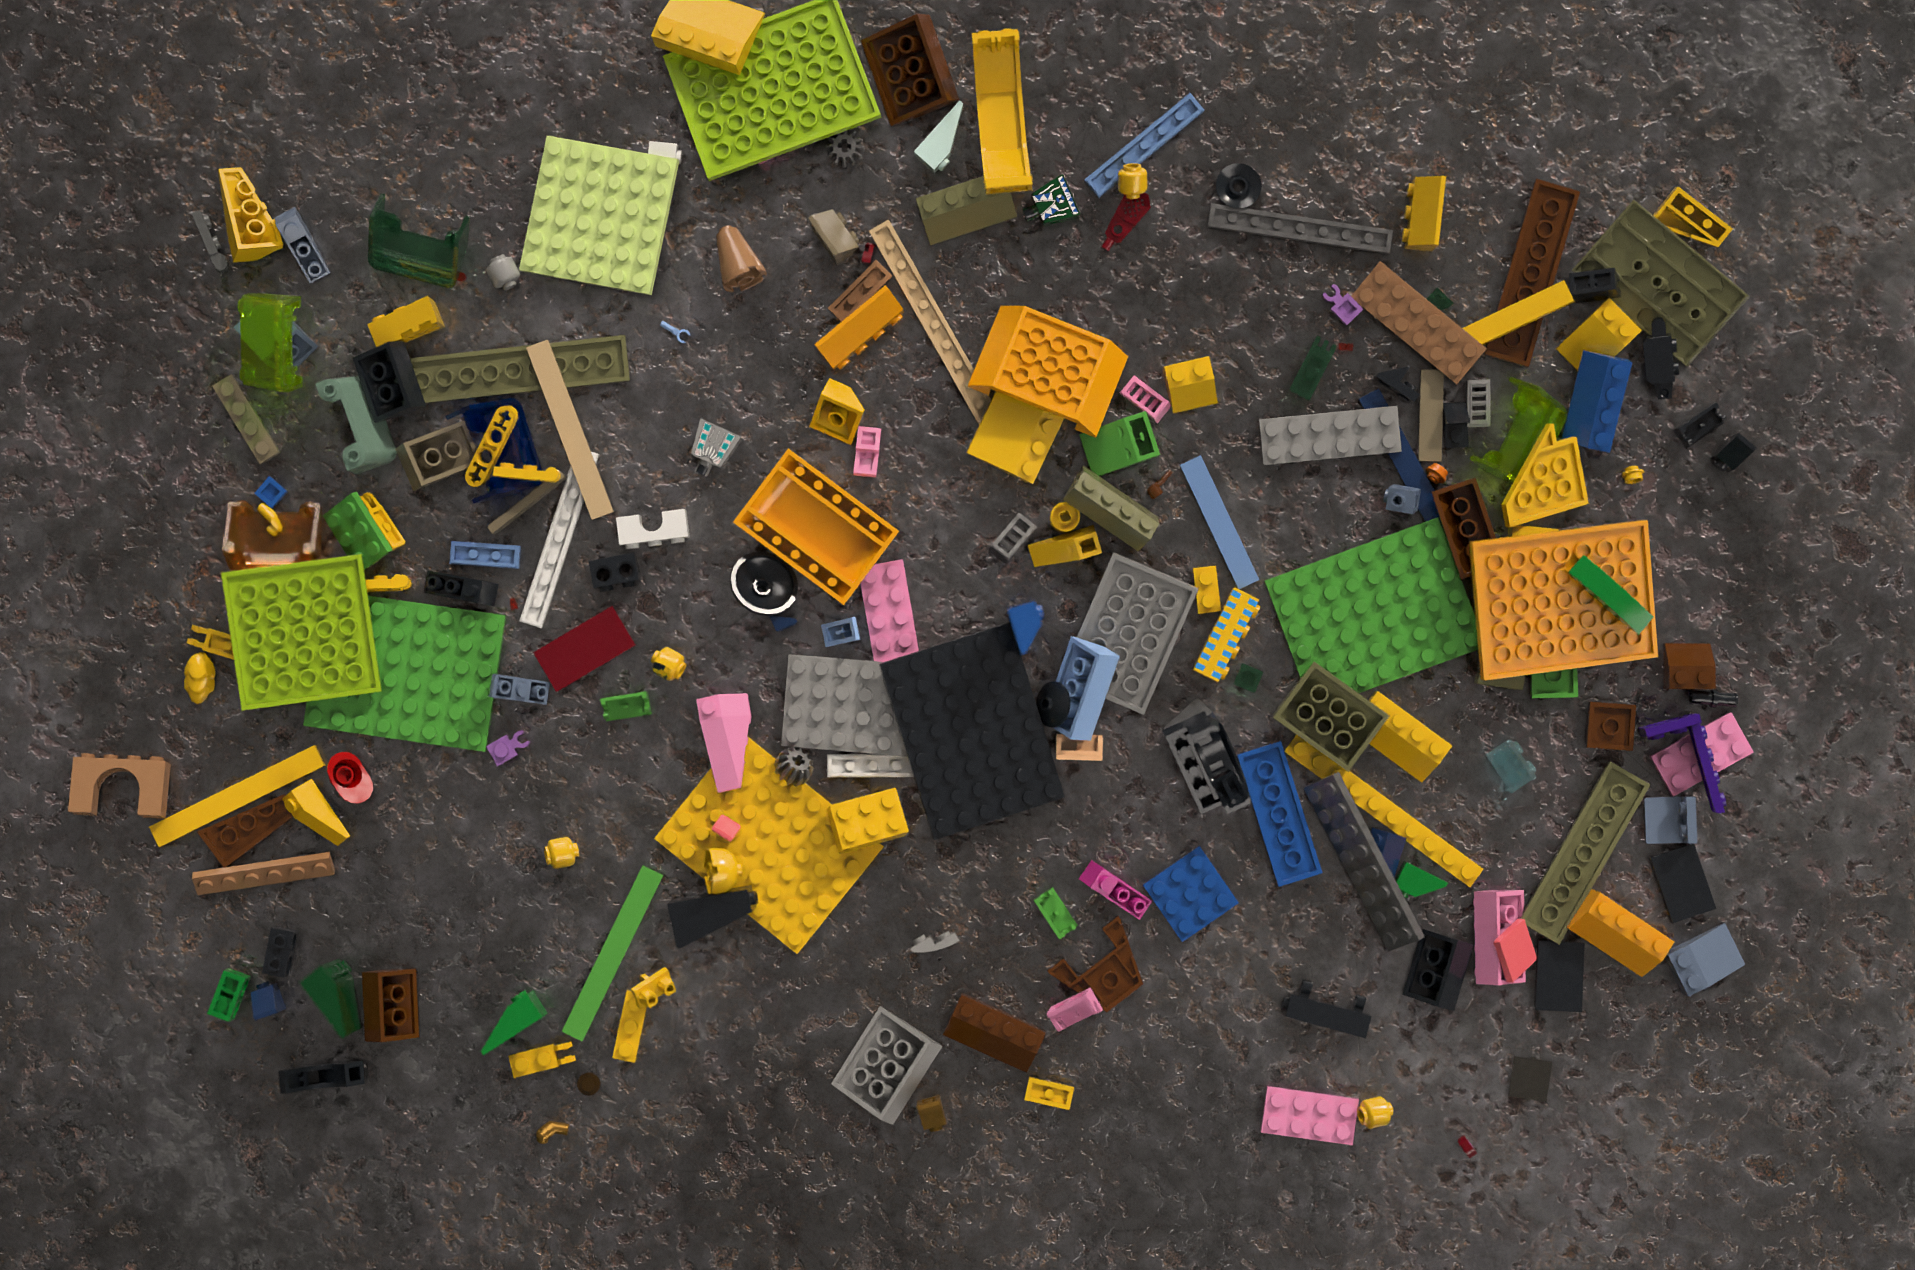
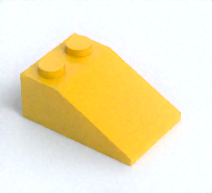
M1608 298L1556 350L1578 372L1583 350L1615 357L1642 330Z

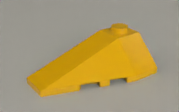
M241 167L218 169L228 242L233 263L257 261L283 248L281 234L276 227L275 219L272 220L266 205L256 195L255 188Z

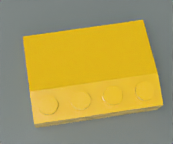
M670 0L660 14L651 37L656 47L740 75L765 13L729 0Z
M995 391L966 453L1026 483L1033 484L1064 418Z

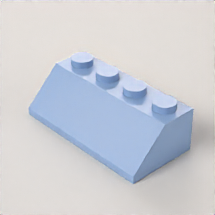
M1071 636L1056 682L1062 683L1068 690L1071 702L1070 712L1065 722L1058 727H1054V729L1071 740L1091 741L1120 657L1119 655L1104 646Z

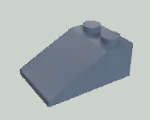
M1725 923L1671 948L1665 956V960L1682 994L1688 997L1713 985L1745 965Z

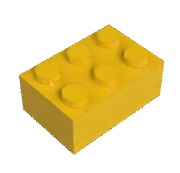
M896 788L830 805L826 810L839 854L901 838L909 832Z

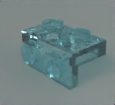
M1507 739L1485 754V756L1510 793H1513L1529 781L1535 780L1537 777L1534 773L1537 770L1530 760L1525 761L1521 755L1524 751L1519 743Z

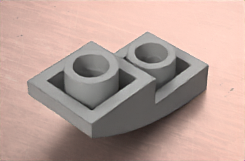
M947 931L938 936V942L935 943L931 935L925 937L923 934L912 941L914 945L910 949L912 952L917 953L936 951L959 942V938L955 932L950 934Z

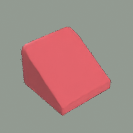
M721 815L713 825L712 831L726 840L732 841L741 826L727 816Z

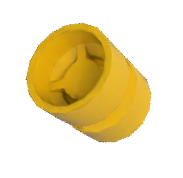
M1067 502L1058 503L1050 513V524L1059 533L1071 532L1080 522V513Z

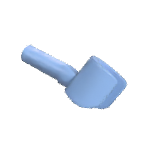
M664 321L660 323V326L676 336L678 342L686 343L679 338V334L685 332L690 336L689 331L685 329L679 330Z

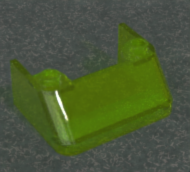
M1510 376L1508 381L1518 388V391L1513 396V405L1518 414L1499 452L1490 450L1483 456V459L1473 455L1469 459L1484 471L1513 484L1546 424H1554L1557 439L1566 421L1567 409L1541 387Z

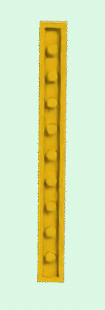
M1297 734L1285 748L1284 752L1320 779L1339 772L1357 806L1395 834L1405 837L1406 842L1469 888L1484 870L1355 774L1342 768Z

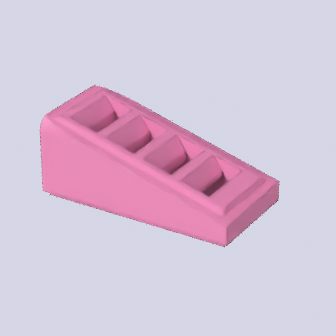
M1133 376L1120 392L1125 399L1140 411H1146L1147 416L1156 423L1171 408L1168 400L1136 376ZM1137 385L1140 387L1133 396L1129 395ZM1146 391L1147 393L1140 402L1137 401L1142 393ZM1151 397H1153L1154 400L1151 402V404L1148 407H1145L1147 402L1151 399ZM1160 403L1161 405H1160V406L1157 408V410L1153 413L1152 411H1153V410L1156 408V406Z

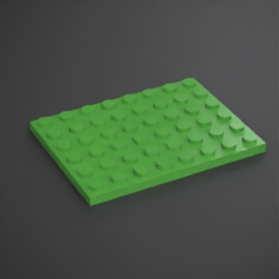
M1438 517L1265 580L1300 678L1311 664L1316 662L1353 690L1361 693L1478 650L1476 618L1462 580H1460Z
M368 596L382 691L308 701L306 703L303 726L486 752L494 697H489L492 674H498L506 615Z

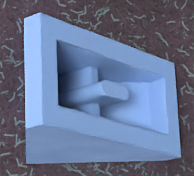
M856 617L821 625L825 647L860 640Z

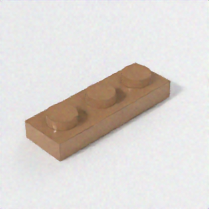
M875 260L828 307V310L842 322L877 293L893 276Z

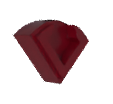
M867 242L865 244V250L861 259L863 265H871L875 249L874 243Z

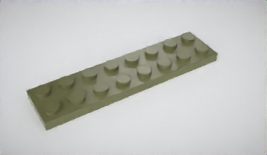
M1608 762L1519 918L1525 920L1527 927L1560 945L1568 931L1567 926L1592 889L1651 784L1616 764Z

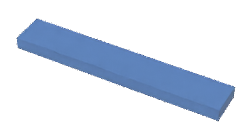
M1189 93L1089 175L1084 182L1100 198L1118 183V171L1123 168V165L1130 163L1141 164L1205 110L1193 95Z
M1201 455L1181 464L1180 468L1237 589L1258 581L1259 578Z

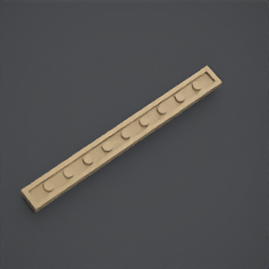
M887 220L869 230V233L979 425L991 399L989 395L967 387L974 369L892 224Z

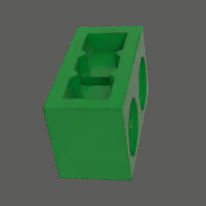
M231 968L223 970L207 1014L227 1022L235 1020L251 976Z

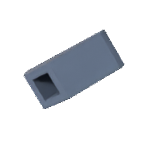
M492 674L489 697L547 705L550 682Z

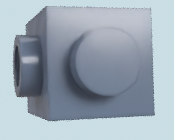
M1393 484L1389 489H1386L1384 494L1386 510L1414 514L1418 511L1421 489Z

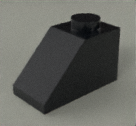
M1738 433L1729 436L1711 458L1715 461L1714 465L1719 470L1731 472L1757 448L1743 435Z

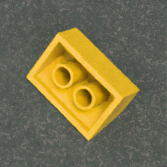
M1446 176L1415 177L1412 183H1408L1407 197H1410V206L1406 205L1404 219L1408 220V224L1402 233V242H1405V249L1432 252L1439 245Z

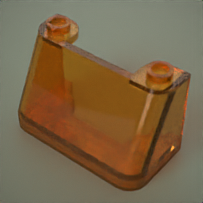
M242 500L228 502L222 552L229 569L236 571L321 559V504L305 502L299 506V512H276L283 528L277 536L273 537L266 531L270 523L259 512H255L248 502Z

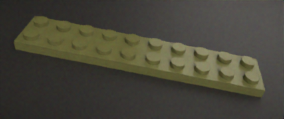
M625 335L550 343L567 388L630 381ZM532 345L410 358L426 404L542 391L526 347Z

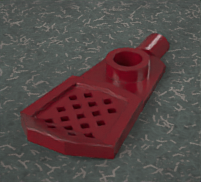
M1146 192L1140 194V198L1128 199L1126 195L1123 196L1105 231L1107 238L1102 244V248L1109 252L1113 244L1120 243L1150 210L1149 194ZM1115 226H1120L1122 228V232L1120 234H1116L1114 232L1113 228Z

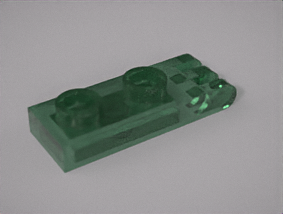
M1318 335L1289 389L1290 392L1310 401L1337 348V345L1333 344L1329 351L1325 350L1329 343L1326 339L1321 347L1317 346L1321 340V337Z

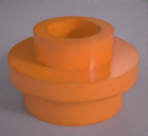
M1433 463L1432 466L1426 468L1427 478L1435 484L1445 483L1448 472L1443 466Z

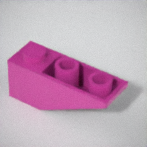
M1092 860L1079 878L1090 888L1139 920L1152 903V900Z

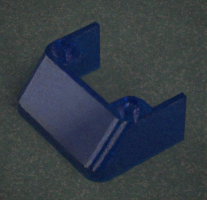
M515 398L472 404L446 415L447 420L464 417L466 426L471 432L483 433L484 436L496 410L501 406H513L518 412V419L495 466L500 467V463L514 464V468L523 469V465L537 466V470L542 471L522 405ZM509 411L502 412V415L505 417L503 423L511 419L508 416ZM493 430L491 438L494 442L498 443L501 441L502 435L498 430ZM492 476L486 481L487 493L472 499L475 504L503 498L539 486L542 482Z

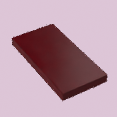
M611 606L533 653L555 691L558 692L633 648L636 644L616 610Z

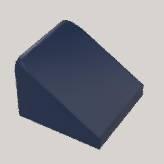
M769 616L777 632H781L798 623L795 618Z

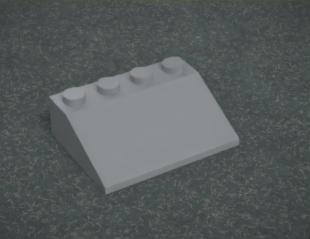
M880 1006L831 1085L881 1121L894 1124L942 1046Z

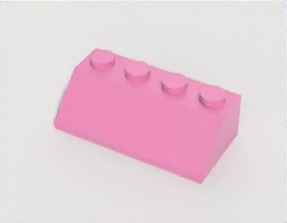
M1524 890L1474 891V973L1476 984L1505 985L1526 982V972H1523L1514 982H1506L1493 943L1512 923L1521 917L1524 911Z

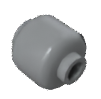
M503 254L488 261L489 265L486 268V273L495 288L503 287L504 290H508L517 285L515 281L520 277V272L513 258L506 257Z

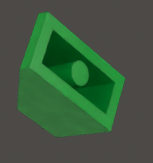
M1403 861L1395 877L1397 885L1403 896L1407 899L1409 895L1417 897L1444 888L1448 884V882Z

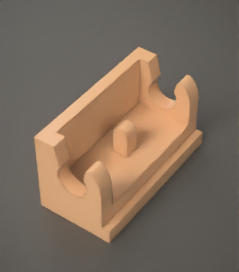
M1056 734V759L1102 761V735H1092L1091 741L1071 740L1063 734Z

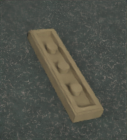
M1420 370L1419 462H1442L1444 374L1440 370Z
M558 470L561 474L558 482H542L488 525L487 528L490 532L496 535L565 481L567 477L564 473Z

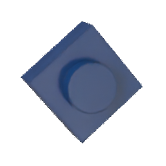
M269 476L254 494L270 508L274 509L288 491Z

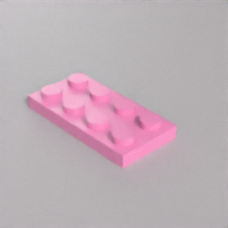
M1728 712L1704 726L1708 739H1705L1707 748H1711L1714 761L1711 762L1713 771L1717 770L1719 772L1754 753L1732 712ZM1690 734L1649 756L1671 797L1703 781Z
M1267 1086L1260 1132L1353 1145L1359 1099Z

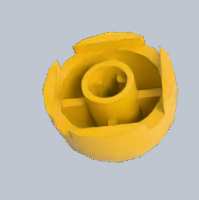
M706 849L704 868L707 867V876H704L708 894H722L730 891L735 886L737 877L742 875L741 863H737L735 856L726 849Z

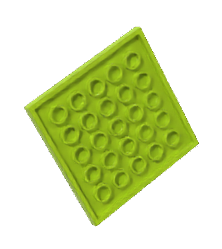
M362 554L221 573L242 711L382 691Z

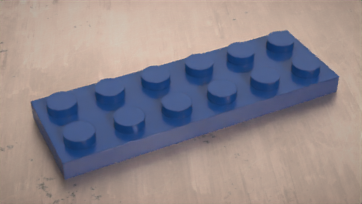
M1275 742L1237 754L1248 785L1251 803L1277 886L1280 887L1322 874L1282 742Z

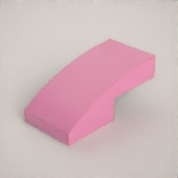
M858 426L853 475L876 478L881 428Z

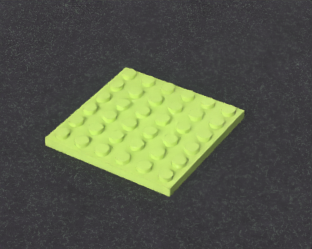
M547 136L519 270L652 296L679 160Z

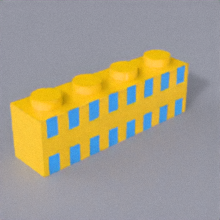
M1235 587L1232 589L1192 669L1193 671L1215 682L1225 679L1230 669L1227 667L1230 658L1235 659L1240 649L1237 643L1240 637L1245 639L1250 629L1247 623L1250 617H1256L1260 606L1257 605L1259 599Z

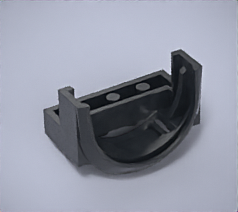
M1205 711L1162 730L1201 814L1221 805L1226 814H1230L1250 804L1251 798L1243 770L1232 743L1219 720L1210 716L1207 717ZM1229 771L1227 774L1217 779H1213V777L1223 772Z

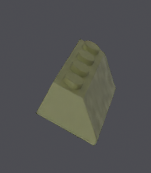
M984 176L916 198V204L930 246L1017 217L1011 192L986 194Z
M1084 465L1080 468L1063 498L1065 502L1137 551L1150 541L1159 525L1158 516Z

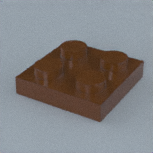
M1588 702L1585 748L1633 751L1636 705Z

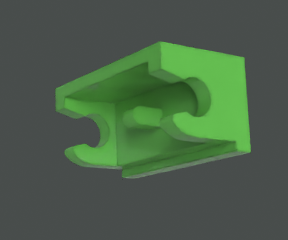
M647 691L600 699L604 710L603 717L606 721L652 714L649 693Z
M1053 887L1033 899L1059 940L1078 926Z

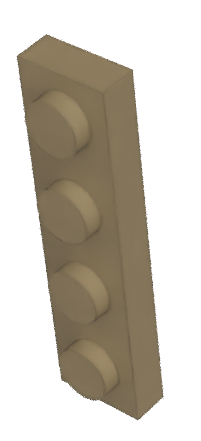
M231 374L212 385L258 463L262 465L280 454V450L235 376Z

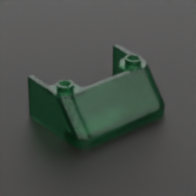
M381 193L369 216L368 263L376 270L445 288H452L456 285L467 249L470 216L465 215L459 231L451 230L447 232L445 241L402 230L400 218L393 213L385 211V194Z

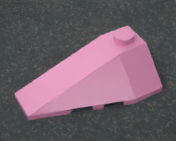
M718 694L696 699L717 791L721 793L739 789L742 785L745 748L748 744V728L752 717L748 694Z

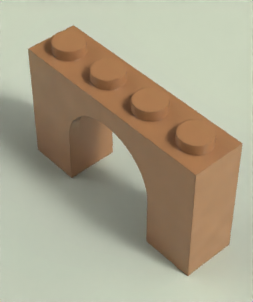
M82 753L81 757H73L68 812L73 815L97 816L99 790L103 781L111 774L124 771L132 773L139 783L137 815L142 818L166 819L171 764L164 761L163 757L155 756L150 757V760H141L140 756L133 755L127 756V759H118L117 755L105 754L104 758H95L94 754Z

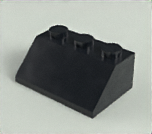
M404 341L387 342L353 357L375 423L406 415L426 406Z
M1422 929L1425 937L1418 941L1402 995L1454 1011L1474 945Z

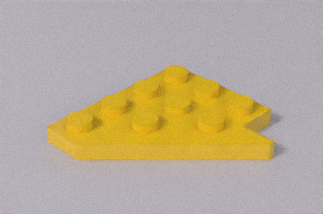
M1548 423L1545 425L1501 504L1505 527H1513L1589 504L1577 437H1569L1557 441L1554 424Z

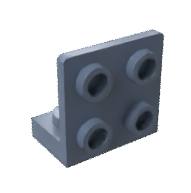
M1696 797L1644 798L1645 843H1697Z

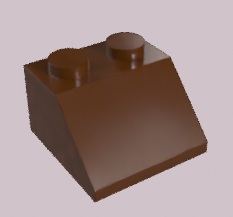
M1663 643L1664 689H1716V665L1710 643Z

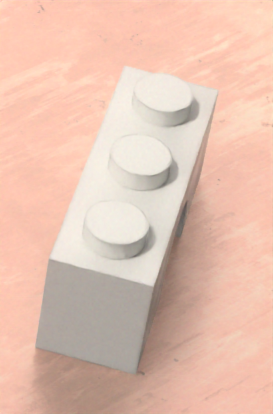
M685 509L663 511L662 525L656 531H646L642 525L640 515L616 517L619 545L625 546V549L628 550L639 548V544L648 543V547L660 546L662 541L671 540V544L685 542L684 538H690L687 511Z

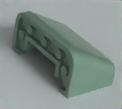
M359 376L326 379L315 383L323 400L327 402L339 400L345 409L356 443L347 446L342 454L347 471L358 475L388 464L395 459L397 454L396 446L386 420L378 423L374 422Z

